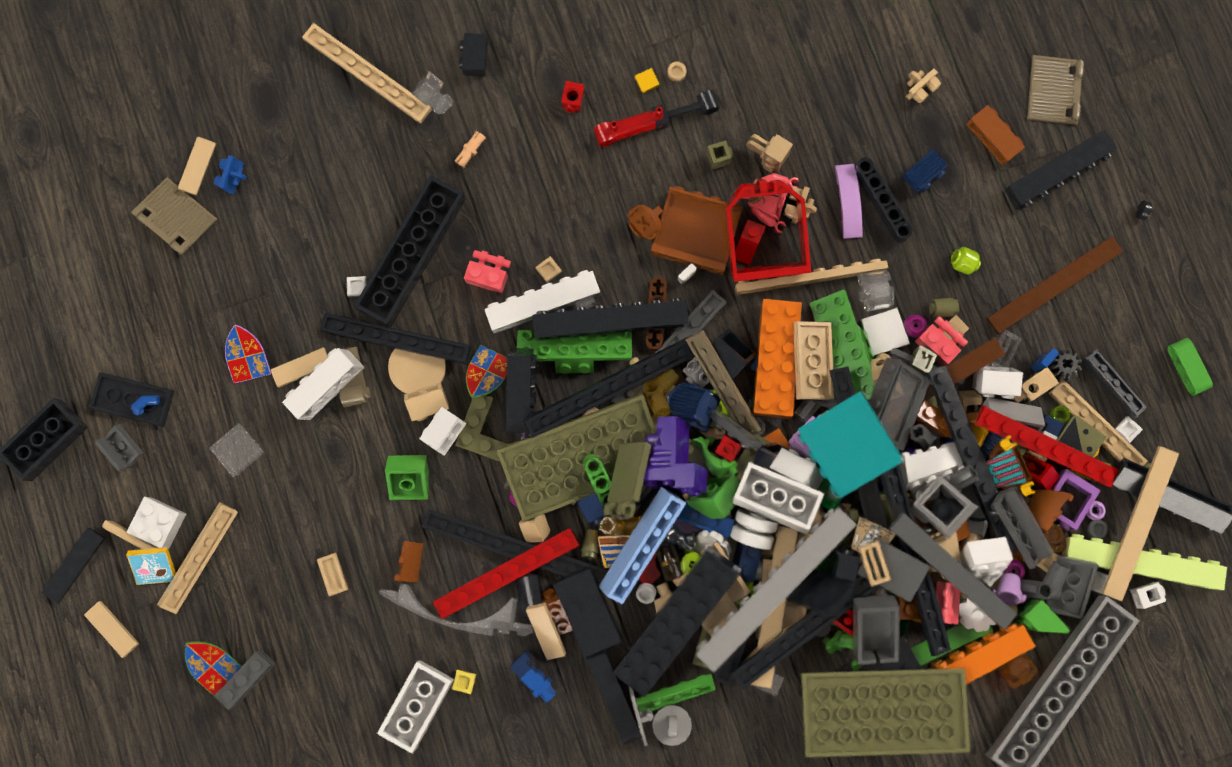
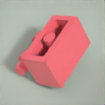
M474 250L473 257L479 259V262L469 261L464 280L468 284L502 294L508 275L506 271L501 269L502 266L509 268L511 261L504 259L502 256L489 255L488 252L483 250L482 252ZM486 261L495 264V268L486 266Z
M939 316L934 322L940 327L936 328L933 324L930 325L915 342L919 346L931 349L933 353L937 354L935 360L941 366H947L961 351L955 344L959 343L964 347L968 341L960 331L957 332L950 326L951 323L948 320H943ZM943 331L950 335L952 339L950 340L948 337H946L943 334Z
M933 582L943 622L958 624L960 591L951 583Z

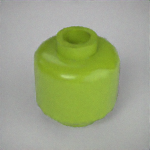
M966 247L956 249L951 256L953 269L967 275L977 271L981 265L979 254Z
M697 552L685 554L680 563L684 574L691 569L689 565L693 566L695 564L690 562H696L701 554Z

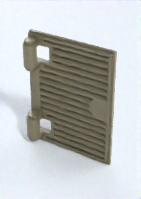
M1032 55L1028 120L1078 125L1081 109V80L1084 71L1083 60ZM1069 66L1076 67L1075 74H1069ZM1066 109L1073 110L1072 117H1066Z
M168 177L131 212L140 222L150 228L181 255L217 220L215 216L186 192L179 190L178 186ZM145 209L151 212L148 217L142 213ZM179 236L185 241L182 245L175 241Z

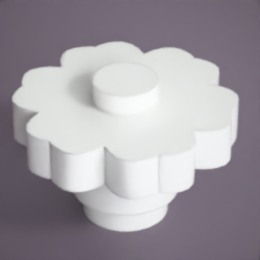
M702 530L696 535L695 551L701 554L700 552L705 550L708 545L711 546L718 542L728 559L730 558L732 549L727 538H724L715 531L709 533L707 530Z
M968 598L960 600V623L966 629L974 628L976 632L988 631L990 625L996 624Z

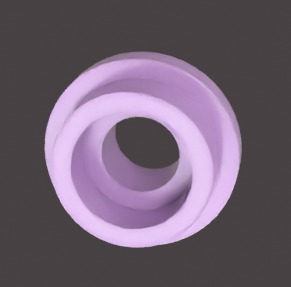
M1094 501L1086 515L1091 520H1100L1104 517L1106 510L1101 502ZM1093 507L1097 508L1096 514L1092 512Z

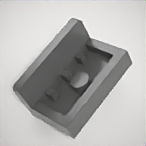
M120 424L115 425L104 438L98 439L95 442L117 471L132 467L143 454V451Z

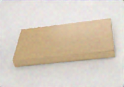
M793 322L796 400H833L834 389L829 370H833L831 322Z

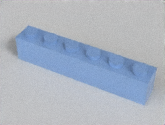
M663 487L660 488L599 585V588L607 597L621 604L624 603L686 504L676 494Z

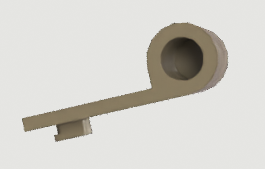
M357 347L344 349L350 351L360 362ZM363 371L359 372L343 389H340L339 395L343 407L368 402L370 390L366 387Z

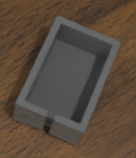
M894 596L853 598V653L858 664L876 663L873 649H875L880 663L899 662V606Z

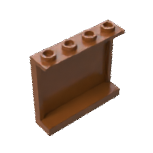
M680 186L669 187V193L660 220L662 225L661 233L654 240L651 255L688 266L692 263L696 268L723 275L729 256L724 212L726 202L721 201L720 198L715 196L705 197L697 191H692V193L685 191ZM738 203L731 209L733 237L743 208Z

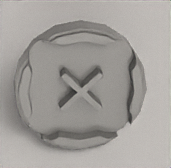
M676 705L665 706L658 710L652 722L653 732L657 739L663 744L670 746L679 745L686 741L692 728L691 718L688 713Z

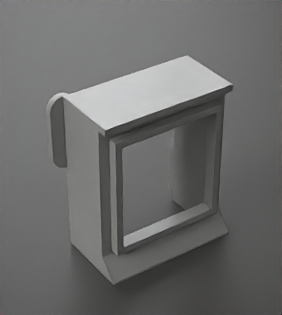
M939 475L914 502L911 508L913 515L922 523L929 522L949 539L978 506L974 505ZM939 486L943 487L965 507L948 527L923 506L924 502Z

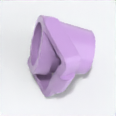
M1012 573L1001 575L998 589L992 590L997 597L1009 606L1023 604L1026 599V595H1022L1019 576Z

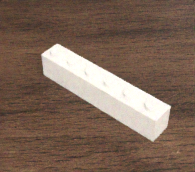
M588 270L579 272L576 277L562 278L559 280V283L554 285L552 283L545 284L540 290L535 291L531 289L524 292L523 296H511L506 299V302L489 304L485 312L493 333L533 320V314H536L537 311L553 313L557 309H564L601 296L593 271L588 272Z

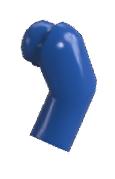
M159 396L139 397L132 403L131 410H133V414L141 415L146 405H159Z

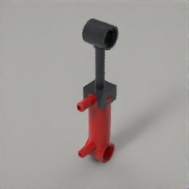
M714 90L704 91L697 95L698 102L667 112L662 104L652 107L648 112L632 117L601 123L594 127L600 147H607L618 140L653 129L658 131L668 128V119L700 109L703 115L715 113L720 109Z

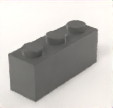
M263 650L256 651L214 697L228 710L235 708L276 663Z

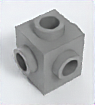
M696 357L683 369L687 376L686 380L690 384L704 388L710 382Z

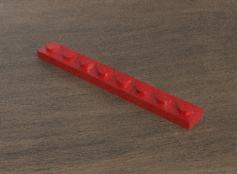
M986 406L981 407L974 423L1003 438L1010 435L1009 441L1104 486L1112 487L1118 473V469Z
M568 528L434 600L433 604L441 619L574 549L580 544L572 529Z

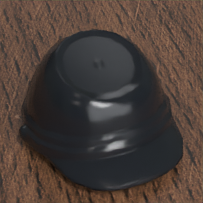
M941 496L932 500L927 507L947 527L965 508L955 498Z

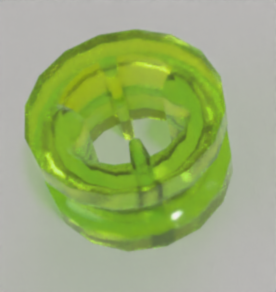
M1057 406L1051 410L1050 417L1064 423L1070 418V411L1065 406ZM1056 411H1063L1064 415L1062 416L1064 418H1057L1056 415L1058 413Z

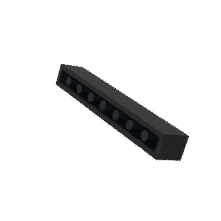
M681 298L670 299V302L654 300L651 301V304L634 302L630 306H624V304L619 303L605 308V305L594 306V309L587 310L586 307H577L575 311L557 309L554 313L537 311L536 314H533L535 341L687 327L689 324L686 300L681 301Z

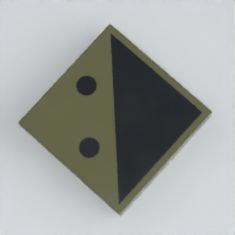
M1073 414L1056 440L1094 457L1107 436Z

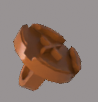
M636 205L630 209L627 218L629 217L630 221L628 223L633 233L641 239H648V241L659 236L662 225L658 216L663 212L662 208L658 205L652 210L645 205Z

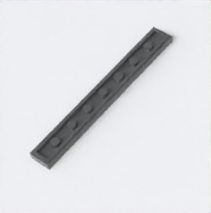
M712 290L688 316V326L678 327L656 352L702 331L726 305L727 301ZM663 373L615 396L611 402L615 404L639 394H644Z
M901 512L890 525L889 529L998 626L1002 629L1007 628L1017 614L907 515Z

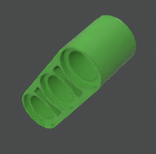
M1184 338L1168 346V353L1186 389L1192 396L1213 387L1212 380L1189 338Z
M589 454L583 459V467L599 502L605 509V504L607 503L604 502V498L609 495L611 482L598 456ZM591 461H597L595 468H588ZM604 478V484L596 485L598 479Z

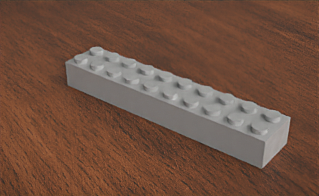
M839 507L836 511L831 509L823 517L825 522L822 525L817 523L810 530L811 536L807 540L803 538L795 546L797 551L794 554L789 552L781 560L783 565L779 569L775 567L767 575L770 579L765 584L761 581L753 589L755 594L751 598L747 596L739 604L742 608L737 613L733 610L725 618L727 623L723 627L718 625L711 633L713 638L709 642L705 639L696 648L699 651L696 655L713 672L856 526Z
M1098 596L990 747L986 756L1001 767H1037L1140 620L1109 597Z

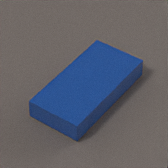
M1053 348L1043 353L1030 368L1034 372H1038L1048 367L1058 356L1059 352Z

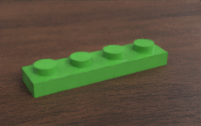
M711 674L701 675L696 679L683 681L669 688L664 687L651 694L648 693L645 697L636 698L639 711L646 709L654 711L716 689Z

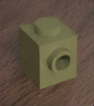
M726 141L707 147L706 153L712 170L730 165L733 153Z

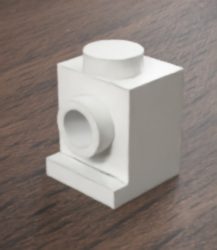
M1152 582L1130 589L1135 605L1139 609H1145L1166 601L1164 597L1166 595L1165 590L1159 582Z

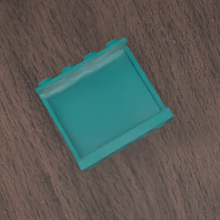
M861 391L798 429L800 432L798 436L804 445L807 443L810 451H808L810 457L814 462L817 461L819 463L821 475L824 479L828 478L831 483L829 486L834 496L838 495L839 498L844 497L905 461Z

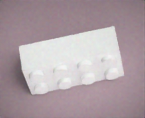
M340 348L333 349L323 363L320 362L313 368L314 372L310 376H305L299 382L300 385L296 389H292L286 394V399L282 403L297 419L311 420L339 393L340 389H343L365 368L350 351Z
M749 462L733 499V504L807 534L824 493Z
M421 660L416 662L377 734L413 753L417 749L454 679Z

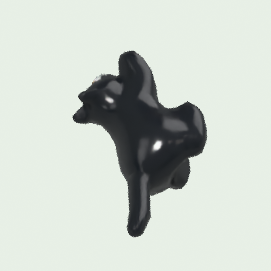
M673 523L660 546L669 547L673 545L682 554L695 552L696 531L685 534Z

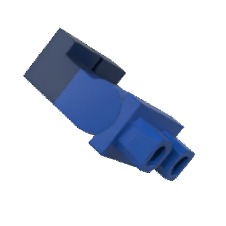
M526 650L511 664L510 668L529 689L533 690L532 694L535 697L540 695L547 703L556 693L550 685L552 680L549 676L545 678L544 673L541 670H537L530 663L529 660L532 655Z

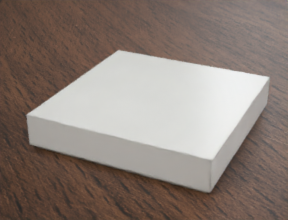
M897 308L860 320L862 328L865 329L868 335L867 342L872 348L874 356L888 352L892 348L897 349L910 344Z

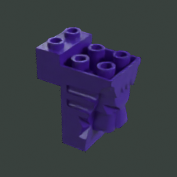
M677 416L658 417L657 433L647 435L646 439H644V442L651 444L643 480L644 486L655 490H660L663 486H670V489H679L682 493L688 494V496H700V493H707V469L695 463H689V423Z

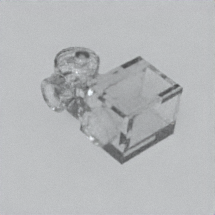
M430 71L418 82L412 93L426 106L429 104L437 114L445 113L453 105V101L448 95L442 96L440 94L444 83Z

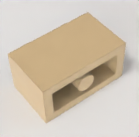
M441 382L404 394V402L412 421L425 420L428 416L439 411L441 407L446 410L449 409Z

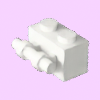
M441 407L435 413L429 426L424 429L420 440L445 456L466 423Z

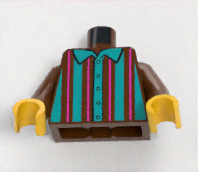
M1009 435L994 446L989 453V460L986 462L996 488L1002 487L1003 490L1017 486L1020 493H1023L1025 496L1036 493V491L1030 489V485L1034 483L1028 481L1032 477L1017 444L1010 443L1009 438L1011 436Z

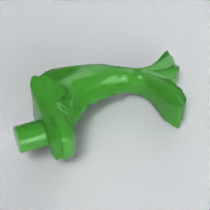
M711 436L707 439L699 437L692 440L691 444L701 450L707 468L716 478H721L726 474L738 476L739 472L736 470L737 462L735 460L733 462L727 459L721 460L709 452L708 448L714 444L716 437Z
M838 630L832 638L828 636L823 638L822 642L826 644L825 648L829 654L837 650L842 652L844 648L853 651V636L846 631ZM856 658L851 664L853 671H858L863 666V664L857 663Z

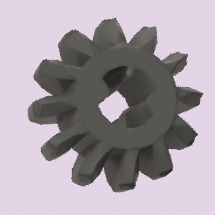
M1059 349L1058 356L1050 363L1052 366L1048 367V369L1054 370L1052 374L1054 377L1058 375L1059 381H1062L1064 378L1066 381H1070L1072 377L1078 376L1077 371L1082 370V367L1078 365L1082 360H1077L1078 353L1072 354L1071 349L1066 351ZM1063 362L1067 363L1066 368L1063 367Z

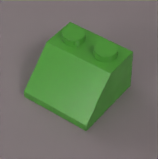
M427 455L388 456L385 474L389 499H428L429 470Z
M734 474L722 476L721 478H707V493H700V496H691L686 503L710 519H724L730 515V511L736 506V504H733V499L740 483Z
M1030 599L1018 610V620L1016 622L1017 624L1024 625L1027 630L1068 633L1070 631L1043 600Z

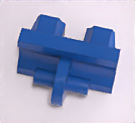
M228 155L227 159H221L219 166L224 171L222 176L218 175L215 177L214 184L224 191L234 194L239 181H246L247 176L242 174L244 162Z

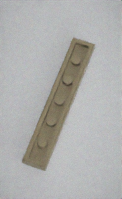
M702 330L689 336L686 342L732 420L752 435L760 432V426L705 332Z

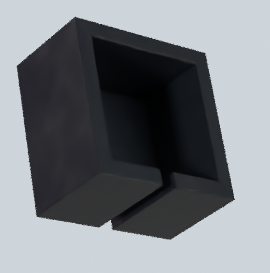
M730 329L722 333L712 343L732 380L757 355L754 350Z

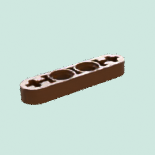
M655 277L651 280L648 304H651V301L656 299L666 302L667 282L664 278ZM657 281L664 285V287L660 288V295L664 294L663 297L656 295V287L653 285ZM664 329L650 330L652 332L661 331V334L657 333L656 340L660 341V343H656V346H652V343L649 342L653 338V333H649V330H646L647 348L657 351L663 343Z

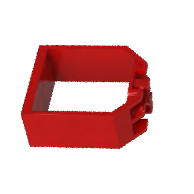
M757 179L756 184H741L724 205L730 271L733 281L811 273L805 199L780 180L767 182L765 179ZM790 193L796 198L802 261L737 269L731 217L733 206L741 198Z

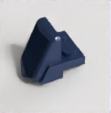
M683 382V384H678L667 395V411L670 413L669 417L677 416L689 423V426L707 433L712 423L710 415L712 411L717 410L721 399L708 389Z

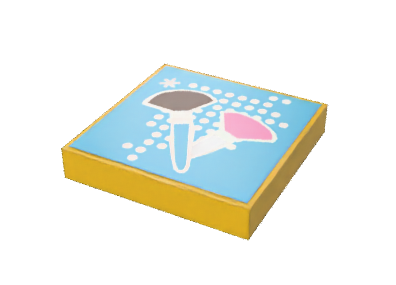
M167 547L127 552V558L137 585L171 582L176 574Z

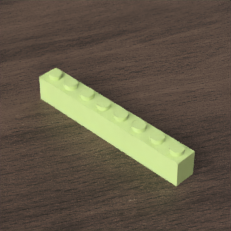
M1072 534L1071 537H1064L1062 556L1096 562L1098 568L1110 570L1120 543L1110 541V544H1105L1103 539L1091 538L1090 541L1085 540L1082 535ZM1149 549V552L1141 551L1133 572L1135 575L1213 590H1224L1227 567L1220 566L1218 561L1207 560V563L1200 562L1201 558L1188 556V559H1183L1181 554L1168 553V555H1163L1160 550Z

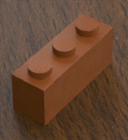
M988 105L966 124L1002 166L1007 164L1025 148L1023 141L1012 133L1010 126L998 117L997 111Z

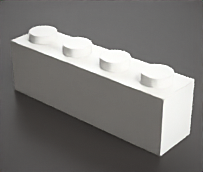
M954 442L943 444L939 449L936 446L930 447L925 452L921 449L915 450L913 455H910L908 452L902 453L901 456L905 461L899 464L907 491H915L925 484L931 485L939 475L945 477L964 468Z

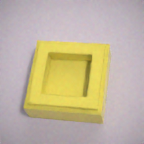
M457 669L452 690L472 694L476 674Z

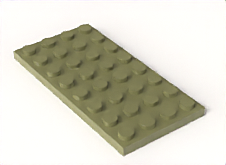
M639 394L555 426L534 438L529 436L497 448L496 452L523 522L595 493L583 467L585 456L589 454L598 456L611 482L620 444L644 442L647 435L656 433L644 395ZM591 461L588 468H595L597 461ZM598 479L596 485L604 484L605 479Z
M964 668L801 673L805 757L970 752Z

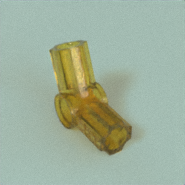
M672 368L661 373L654 380H648L643 384L644 394L655 418L667 417L671 412L664 393L680 380Z
M611 516L604 517L599 522V529L604 534H610V536H626L633 533L642 517L622 520L612 518Z

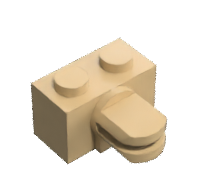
M753 134L750 138L751 140L746 144L747 147L761 155V164L765 170L777 174L789 156L793 144L779 135L773 136L770 142Z

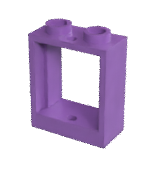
M1068 469L1059 472L1060 478L1051 490L1060 491L1066 482L1085 494L1087 498L1073 521L1063 515H1060L1055 521L1065 531L1077 530L1101 490Z

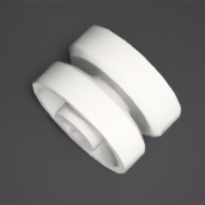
M739 508L735 517L739 524L732 527L731 538L751 547L771 549L775 538L770 533L777 531L779 523L750 510Z

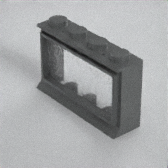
M886 358L869 404L897 449L903 451L910 435L909 431L914 425L930 383L926 376L909 367L901 360Z

